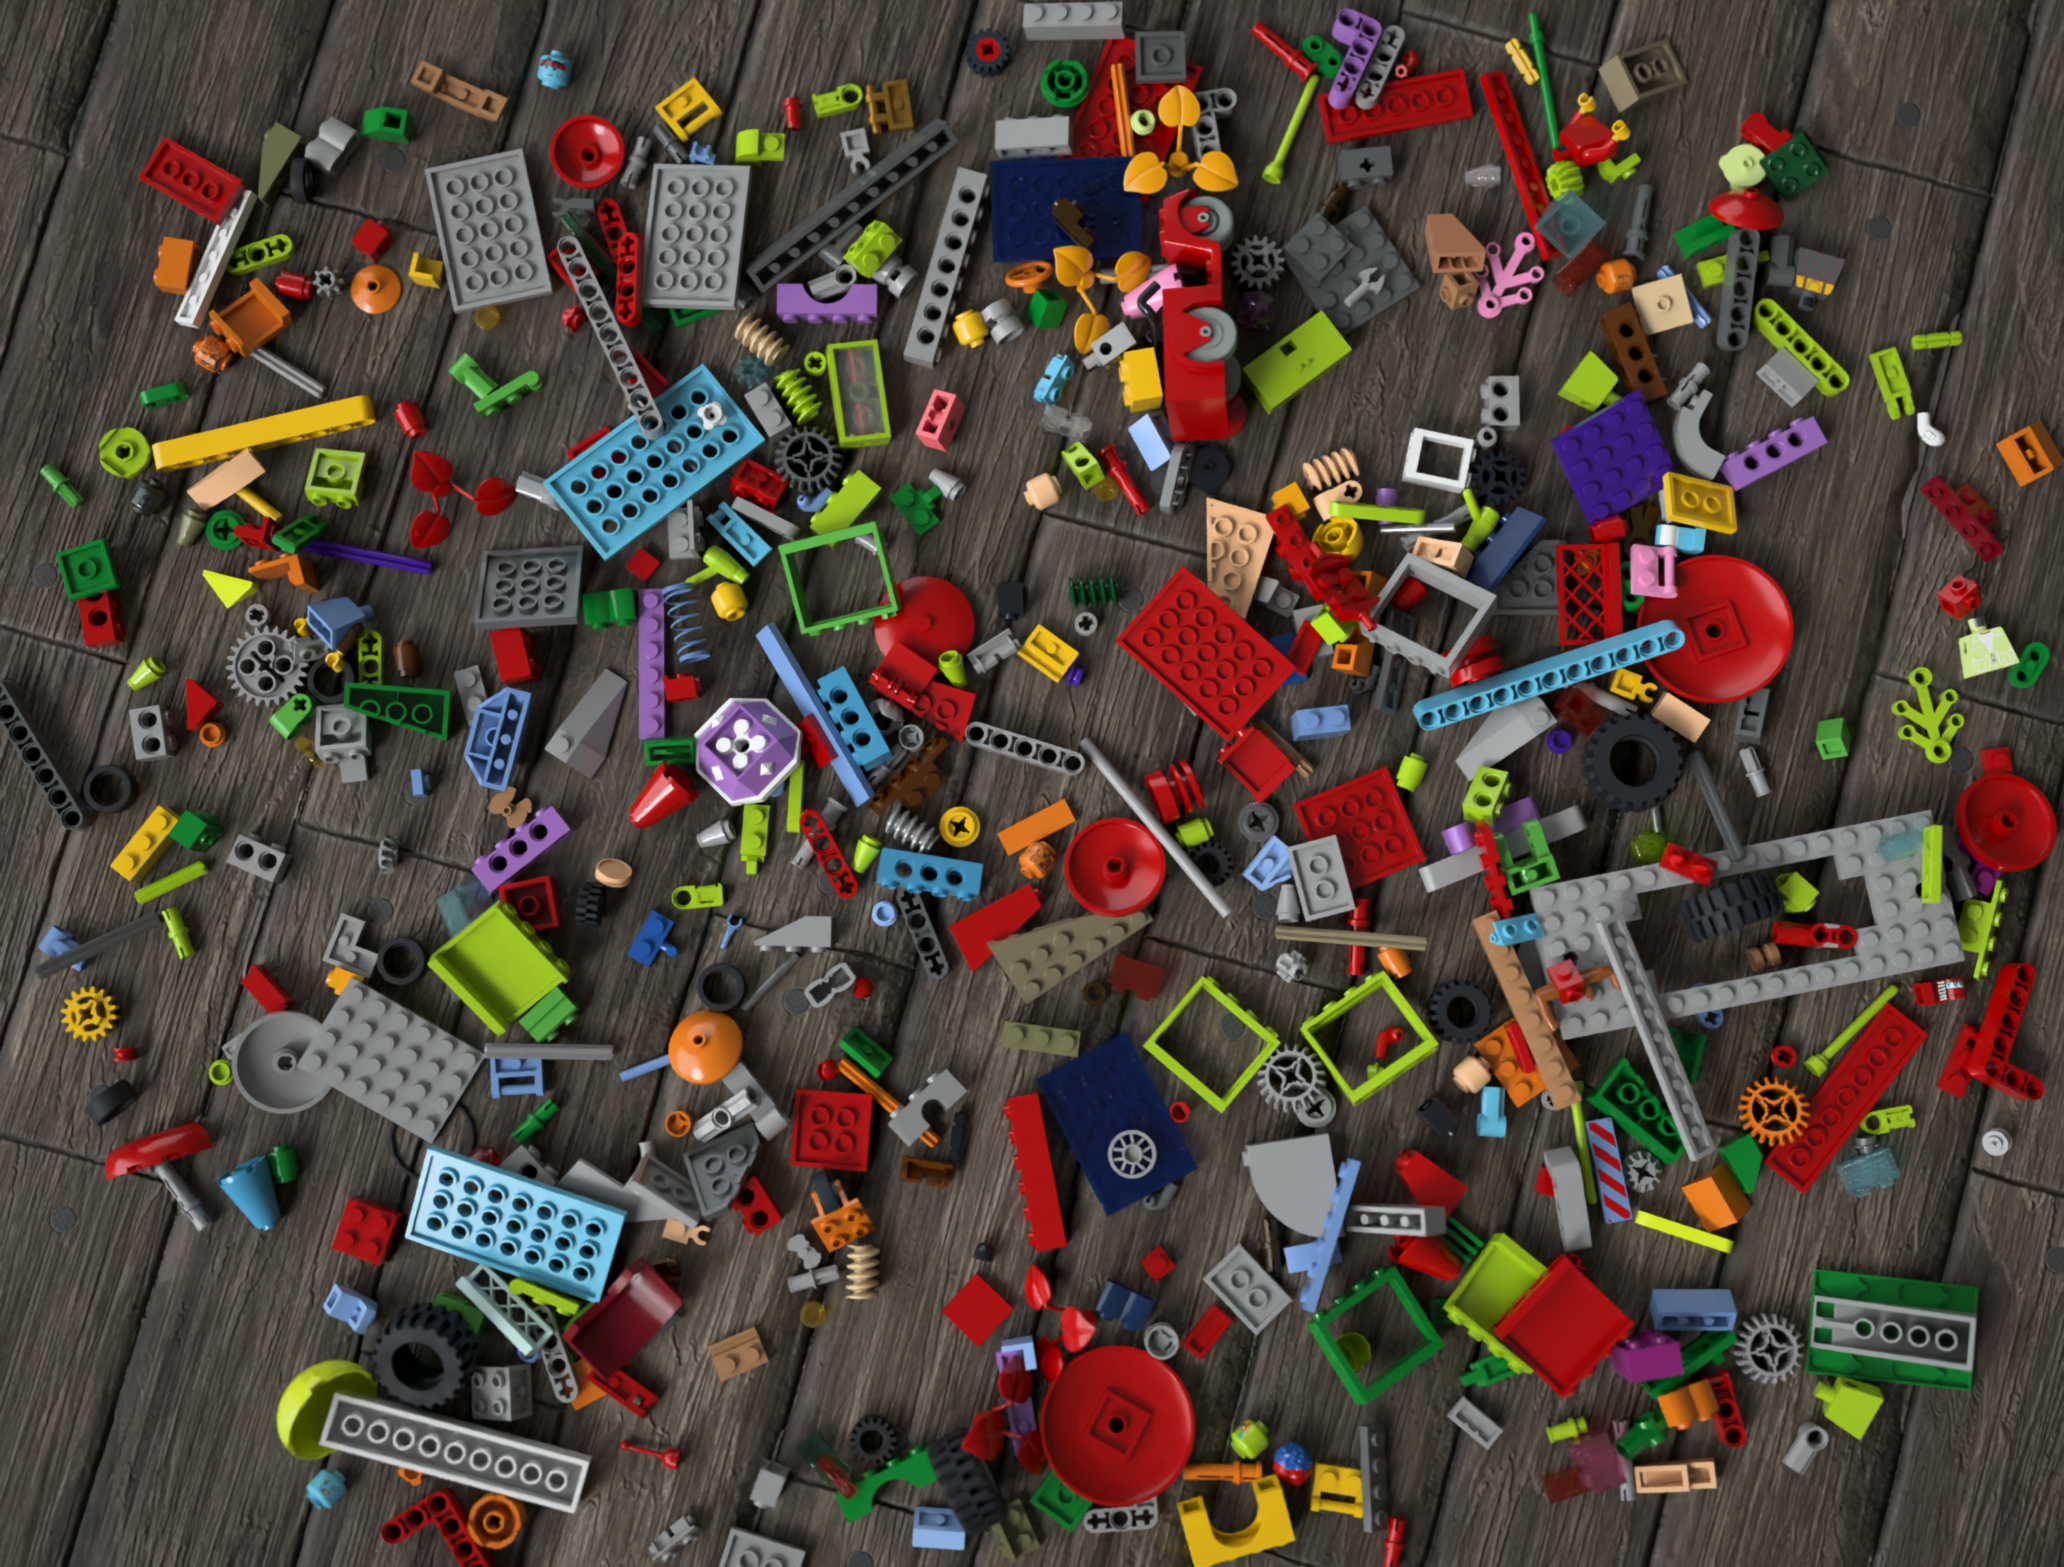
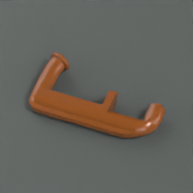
M1594 966L1579 972L1584 980L1585 996L1589 1001L1594 1000L1589 984L1607 977L1610 978L1613 988L1621 990L1613 967ZM1553 983L1539 987L1535 991L1534 997L1544 1023L1549 1029L1548 1032L1552 1033L1561 1026V1022H1557L1548 1002L1559 997Z

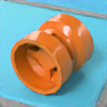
M685 1110L672 1112L665 1120L667 1132L674 1137L688 1134L693 1128L692 1124H694L692 1115Z

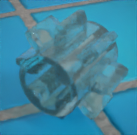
M750 355L748 360L742 361L738 359L739 369H734L736 375H741L737 380L738 383L746 382L749 389H751L752 384L758 383L761 385L760 375H766L764 369H758L762 365L761 360L759 359L754 362ZM745 370H753L754 374L752 376L749 373L746 374Z

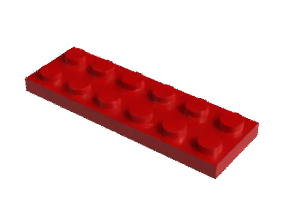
M1463 68L1386 82L1377 104L1371 109H1362L1356 104L1357 88L1349 105L1344 109H1337L1331 106L1328 100L1329 93L1320 94L1317 97L1327 145L1468 120L1473 117ZM1368 88V92L1363 98L1367 99L1371 96L1372 89Z

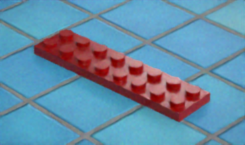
M1886 1003L1807 1101L1810 1106L1802 1111L1809 1112L1811 1115L1810 1118H1802V1120L1808 1123V1127L1802 1128L1798 1126L1802 1130L1803 1135L1799 1137L1792 1133L1795 1138L1793 1143L1789 1142L1787 1137H1784V1146H1780L1779 1140H1777L1761 1162L1798 1192L1805 1194L1924 1042L1928 1034L1890 1003Z

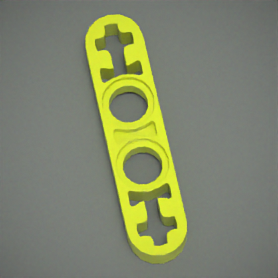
M1638 1210L1635 1218V1223L1731 1254L1734 1241Z

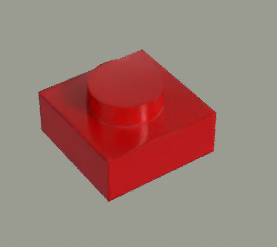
M2009 747L1980 751L1984 776L1993 773L2013 772Z
M1160 1245L1140 1260V1263L1155 1282L1176 1267Z

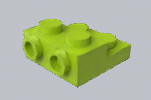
M315 448L305 486L308 500L317 506H325L326 503H336L337 506L344 509H349L352 505L359 506L364 487L362 478L367 462L366 453Z

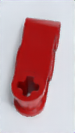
M1722 1369L1720 1373L1707 1377L1705 1375L1699 1376L1700 1381L1708 1379L1719 1407L1723 1403H1727L1729 1406L1727 1414L1723 1416L1720 1415L1719 1410L1713 1412L1714 1417L1712 1420L1718 1439L1723 1444L1732 1448L1743 1446L1746 1442L1747 1434L1727 1370ZM1735 1428L1736 1438L1728 1441L1727 1432Z

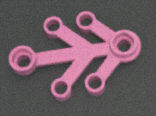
M1524 232L1518 235L1514 242L1515 252L1504 271L1499 258L1500 246L1495 242H1491L1486 246L1485 256L1489 259L1496 282L1493 291L1491 292L1486 278L1489 272L1487 265L1484 264L1483 266L1484 275L1472 272L1479 282V290L1482 297L1478 300L1477 309L1483 317L1494 318L1499 315L1503 307L1518 303L1527 304L1531 300L1532 292L1526 287L1519 289L1517 294L1504 297H1501V295L1507 288L1530 282L1538 283L1544 277L1543 269L1538 266L1532 267L1529 272L1513 276L1524 254L1530 253L1535 247L1536 240L1532 234ZM1527 238L1530 241V245H1524L1522 239ZM1488 248H1495L1496 254H1490ZM1532 272H1538L1540 278H1534ZM1520 293H1526L1528 295V299H1522L1520 297ZM1486 302H1493L1494 308H1488Z

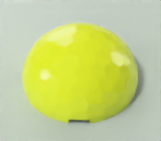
M329 1360L309 1367L290 1383L281 1398L277 1413L278 1432L288 1451L300 1459L314 1460L338 1450L319 1445L334 1394L340 1388H345L377 1397V1385L374 1383L372 1375L366 1369L356 1363L345 1360Z

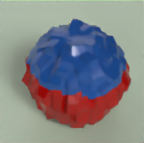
M1290 1442L1287 1445L1281 1446L1276 1451L1273 1470L1282 1484L1298 1486L1312 1474L1314 1463L1309 1452L1304 1447Z

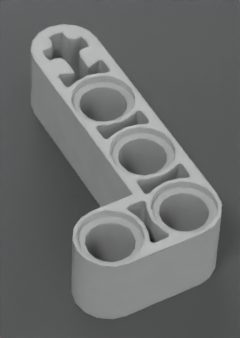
M1229 88L1194 94L1199 104H1203L1207 108L1200 111L1198 122L1191 126L1196 158L1199 163H1201L1203 152H1221L1216 120L1230 117L1235 110L1237 102L1235 92ZM1227 100L1231 105L1223 107L1219 104V101ZM1206 127L1211 133L1205 135L1200 133L1198 129Z
M740 1058L733 1071L722 1080L734 1095L747 1086L758 1091L761 1095L760 1100L762 1104L749 1114L756 1121L755 1125L758 1130L770 1141L792 1122Z
M1570 1146L1544 1151L1545 1165L1553 1183L1563 1248L1566 1253L1591 1248L1592 1241L1579 1162Z

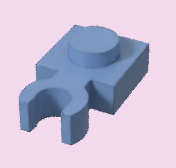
M694 141L689 156L691 165H718L717 156L712 152L711 145L703 148L697 141Z

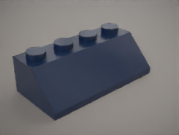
M1517 507L1513 512L1508 510L1499 521L1503 524L1498 531L1493 529L1485 539L1487 546L1484 550L1478 549L1474 553L1473 564L1470 566L1467 577L1464 580L1492 593L1547 519L1521 507Z

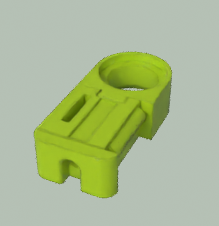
M848 84L836 87L837 91L820 96H816L814 93L812 99L817 117L824 118L859 108L863 102L861 89L855 84ZM850 91L856 92L859 95L858 100L853 103L847 102L844 98L846 93Z
M718 883V887L716 885L678 887L672 894V902L677 908L683 910L723 906L725 904L723 897L724 888L720 883ZM681 891H688L690 893L691 901L689 904L680 905L678 903L677 896Z
M1903 1104L1871 1110L1860 1122V1127L1864 1132L1874 1135L1888 1133L1891 1129L1907 1127V1125L1913 1128L1915 1127V1119L1910 1116L1913 1113L1912 1107ZM1872 1115L1879 1119V1126L1875 1130H1871L1867 1126V1119Z

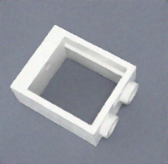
M1414 428L1410 436L1401 481L1461 493L1465 487L1469 486L1471 480V472H1468L1469 463H1473L1475 459L1476 448H1472L1474 440ZM1423 440L1464 448L1458 480L1416 472Z

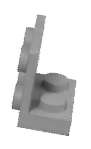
M687 500L688 508H678L668 516L669 555L671 560L700 559L701 551H705L704 536H701L700 526H704L703 512L700 511V507L696 506L693 500Z
M520 1363L506 1367H476L471 1377L472 1415L474 1419L512 1421L533 1415L531 1364Z

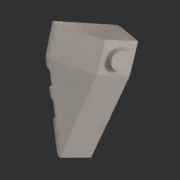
M606 668L558 728L545 747V750L592 780L607 757L608 746L611 736H613L614 725L628 682Z
M1538 696L1494 709L1456 758L1455 762L1468 781L1474 779L1479 765L1488 768L1492 767L1555 724L1557 720Z

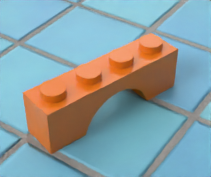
M1352 570L1371 598L1377 597L1387 584L1386 578L1372 571ZM1359 623L1350 630L1352 635L1342 643H1336L1331 668L1346 675L1368 677L1375 643L1369 642V638L1361 634Z

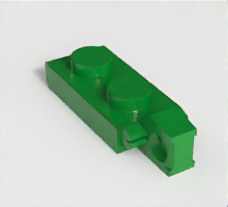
M1489 1354L1469 1364L1471 1370L1460 1374L1459 1377L1462 1385H1465V1387L1473 1383H1477L1478 1387L1484 1385L1489 1386L1517 1373L1508 1367L1507 1364L1509 1362L1505 1358Z

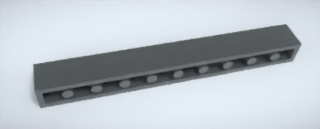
M938 118L933 120L743 266L742 270L754 287L764 293L959 143L947 122Z

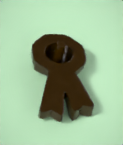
M1649 503L1646 506L1644 515L1642 505L1629 507L1632 532L1627 534L1622 541V552L1629 560L1630 548L1633 544L1653 546V541L1648 532L1660 510L1659 507L1654 508Z

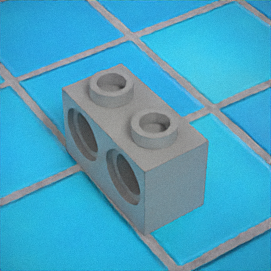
M1489 376L1484 384L1481 385V399H1485V408H1482L1481 422L1485 423V427H1491L1495 431H1515L1520 426L1519 376ZM1494 387H1501L1505 392V396L1496 395ZM1501 411L1505 415V420H1497L1494 412Z
M155 705L129 710L136 760L149 762L175 757L174 750H176L177 744L175 737L171 734L170 725H173V717L168 708ZM152 715H156L157 722L154 726L150 727L149 719ZM159 739L160 748L154 752L152 745L154 741Z
M250 832L248 836L239 834L226 862L268 881L281 883L292 859V855L285 852L287 848L272 842L271 846L262 843L263 837ZM251 845L254 852L250 858H247L245 856V849ZM275 855L277 863L273 868H270L268 866V859L270 856Z
M768 1459L765 1460L750 1496V1499L755 1501L754 1504L764 1509H769V1506L775 1508L788 1476L789 1467Z

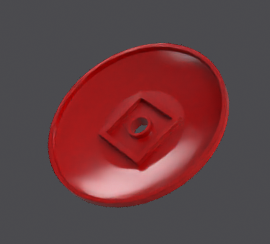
M1706 555L1685 560L1675 565V586L1678 588L1677 597H1644L1638 614L1637 629L1663 620H1672L1685 635V642L1679 649L1644 660L1650 672L1660 683L1684 698L1711 704L1741 700L1768 685L1776 677L1787 660L1794 633L1793 617L1789 602L1773 578L1748 561L1724 555ZM1664 573L1659 577V586L1663 587L1665 586ZM1710 626H1717L1721 631V635L1717 638H1711L1707 635L1706 629ZM1673 632L1669 633L1666 638L1670 637ZM1649 640L1645 641L1642 646L1646 645Z
M1104 1346L1079 1355L1064 1367L1063 1373L1059 1378H1054L1046 1392L1041 1407L1040 1438L1050 1467L1062 1483L1071 1491L1084 1499L1100 1505L1131 1506L1159 1495L1180 1475L1193 1447L1195 1417L1191 1399L1183 1382L1165 1362L1152 1357L1148 1352L1138 1348ZM1115 1417L1120 1418L1123 1422V1428L1118 1433H1113L1109 1428L1110 1420Z

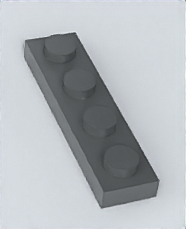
M1394 611L1390 630L1412 641L1417 618L1404 612ZM1386 648L1372 709L1387 715H1395L1408 659L1399 653L1393 654Z
M1376 1422L1359 1426L1364 1532L1368 1533L1388 1529L1389 1519L1387 1511L1384 1423Z

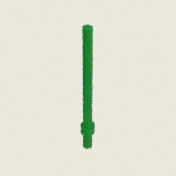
M1532 13L1528 15L1531 31L1529 40L1530 45L1534 48L1537 70L1540 74L1539 82L1551 149L1553 150V148L1560 146V136L1543 46L1545 37L1544 32L1540 29L1538 13Z

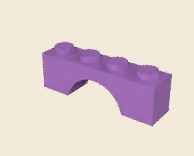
M777 284V315L779 320H783L784 323H797L798 320H808L809 323L818 324L822 323L823 320H833V323L845 324L848 320H858V323L870 324L873 321H878L877 284H852L844 298L837 302L826 304L813 300L806 293L802 284Z

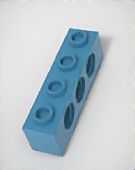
M843 666L818 679L817 681L821 688L817 692L823 703L829 701L832 709L828 712L835 725L840 722L844 730L840 734L846 745L852 744L855 752L851 753L857 766L863 765L868 772L894 758L845 667ZM838 696H848L845 702L836 703ZM851 716H859V720L855 724H847V721ZM861 738H871L870 742L867 745H859V741Z
M882 848L876 883L881 884L882 887L887 889L903 887L912 893L928 891L932 892V895L936 897L952 895L957 896V899L961 901H972V899H977L979 894L983 864ZM901 867H906L910 870L911 874L903 877L897 870ZM930 871L935 874L936 879L928 881L923 877V873ZM955 875L959 877L961 883L953 885L948 881V877Z

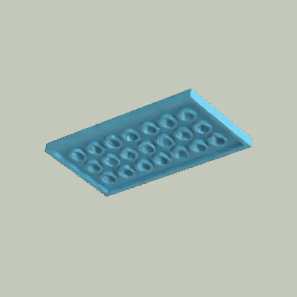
M701 364L654 399L663 424L666 425V430L661 438L657 440L646 438L633 415L543 482L546 489L605 562L609 561L685 504L687 500L693 498L765 443L763 436L704 364ZM702 393L706 396V400L702 404H695L692 401L693 395ZM712 402H719L723 415L727 417V421L724 425L718 424L712 430H706L703 427L704 421L702 417L698 416V409L705 407L707 404H712ZM683 408L686 411V415L682 419H676L672 416L673 410ZM649 422L646 428L652 429L653 425L657 422ZM692 427H698L701 429L702 434L698 438H691L687 432ZM728 431H732L737 435V439L732 443H728L723 439V435ZM635 438H644L646 440L645 447L642 449L634 448L632 442ZM671 442H679L682 445V449L678 453H671L667 448ZM707 446H713L718 452L714 457L709 458L703 454V450ZM622 452L626 455V460L621 464H616L612 461V457L615 453ZM651 457H659L662 460L661 466L651 468L648 465V460ZM687 461H694L698 467L694 472L689 473L683 469V465ZM597 467H602L606 470V475L601 479H596L592 476V471ZM631 472H639L642 475V479L638 483H631L628 481V475ZM667 476L677 478L678 482L674 487L669 488L663 484ZM577 482H582L586 485V490L581 494H576L572 491V486ZM617 486L621 488L622 494L618 498L609 497L607 493L611 487ZM647 491L657 493L658 497L654 502L649 503L643 499ZM597 501L602 505L598 513H590L587 510L591 502ZM627 506L637 508L638 512L634 517L628 518L623 514ZM607 521H614L618 526L614 532L608 533L603 530V525Z
M431 1145L427 1150L404 1238L593 1303L597 1301L599 1303L604 1293L627 1212ZM442 1173L451 1174L454 1182L445 1181ZM467 1181L475 1182L478 1190L473 1191L469 1189ZM491 1190L500 1191L503 1199L493 1197ZM443 1195L448 1200V1204L439 1203L436 1196ZM515 1199H524L527 1202V1207L518 1206ZM466 1203L470 1205L472 1212L467 1213L463 1211L461 1204ZM540 1207H548L552 1215L546 1216L542 1214ZM485 1212L494 1213L497 1221L488 1220ZM572 1215L576 1219V1224H569L564 1216ZM431 1217L440 1219L442 1226H435L431 1222ZM509 1221H518L521 1229L512 1228ZM595 1223L599 1225L601 1232H593L589 1228V1224ZM460 1225L464 1227L466 1234L461 1235L457 1233L455 1226ZM534 1229L543 1230L546 1237L540 1238L536 1236ZM479 1234H486L491 1242L484 1243L479 1238ZM558 1238H567L570 1246L561 1245ZM509 1242L513 1244L515 1251L506 1250L503 1243ZM582 1246H591L595 1254L585 1253ZM528 1251L537 1252L539 1259L534 1260L530 1258ZM552 1259L561 1260L564 1267H555ZM582 1267L586 1269L588 1276L579 1275L576 1268Z

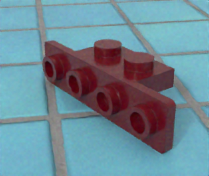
M1936 475L1920 488V491L1985 562H1989L2005 550L2002 543L1990 531L2000 518L1967 482L1953 491L1940 475Z

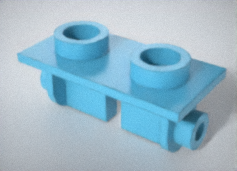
M1057 354L1056 357L1051 359L1045 371V374L1051 377L1050 380L1042 377L1034 390L1035 395L1033 398L1039 402L1044 400L1051 409L1055 402L1060 399L1062 390L1067 381L1072 378L1074 368L1076 367L1067 355L1063 357Z
M1536 913L1493 922L1495 930L1490 934V941L1503 947L1543 938L1545 933L1537 920Z

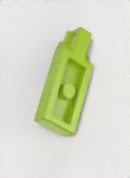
M1767 250L1758 252L1757 266L1766 264L1770 260ZM1726 255L1699 262L1696 265L1703 289L1723 283ZM1740 258L1738 266L1742 270L1744 268V261Z
M744 804L740 854L741 861H747L746 874L758 875V863L764 862L765 856H767L770 805Z

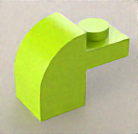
M759 129L739 132L736 136L735 161L737 166L762 167V160L785 161V134L760 133Z

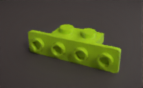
M1999 879L1996 881L1991 903L1973 899L1964 900L1958 924L1962 949L1979 953L1973 975L1978 981H1983L1984 976H1988L1990 972L1991 961H1988L1989 953L1995 950L1997 937L1994 936L1996 927H2000L2003 918V912H2000L2002 902L2006 903L2009 894V888H2006V883Z

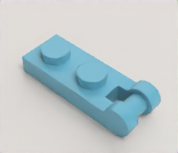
M723 501L718 506L719 509L713 515L710 514L706 520L756 568L773 550ZM725 516L729 517L731 520L723 526L720 521Z

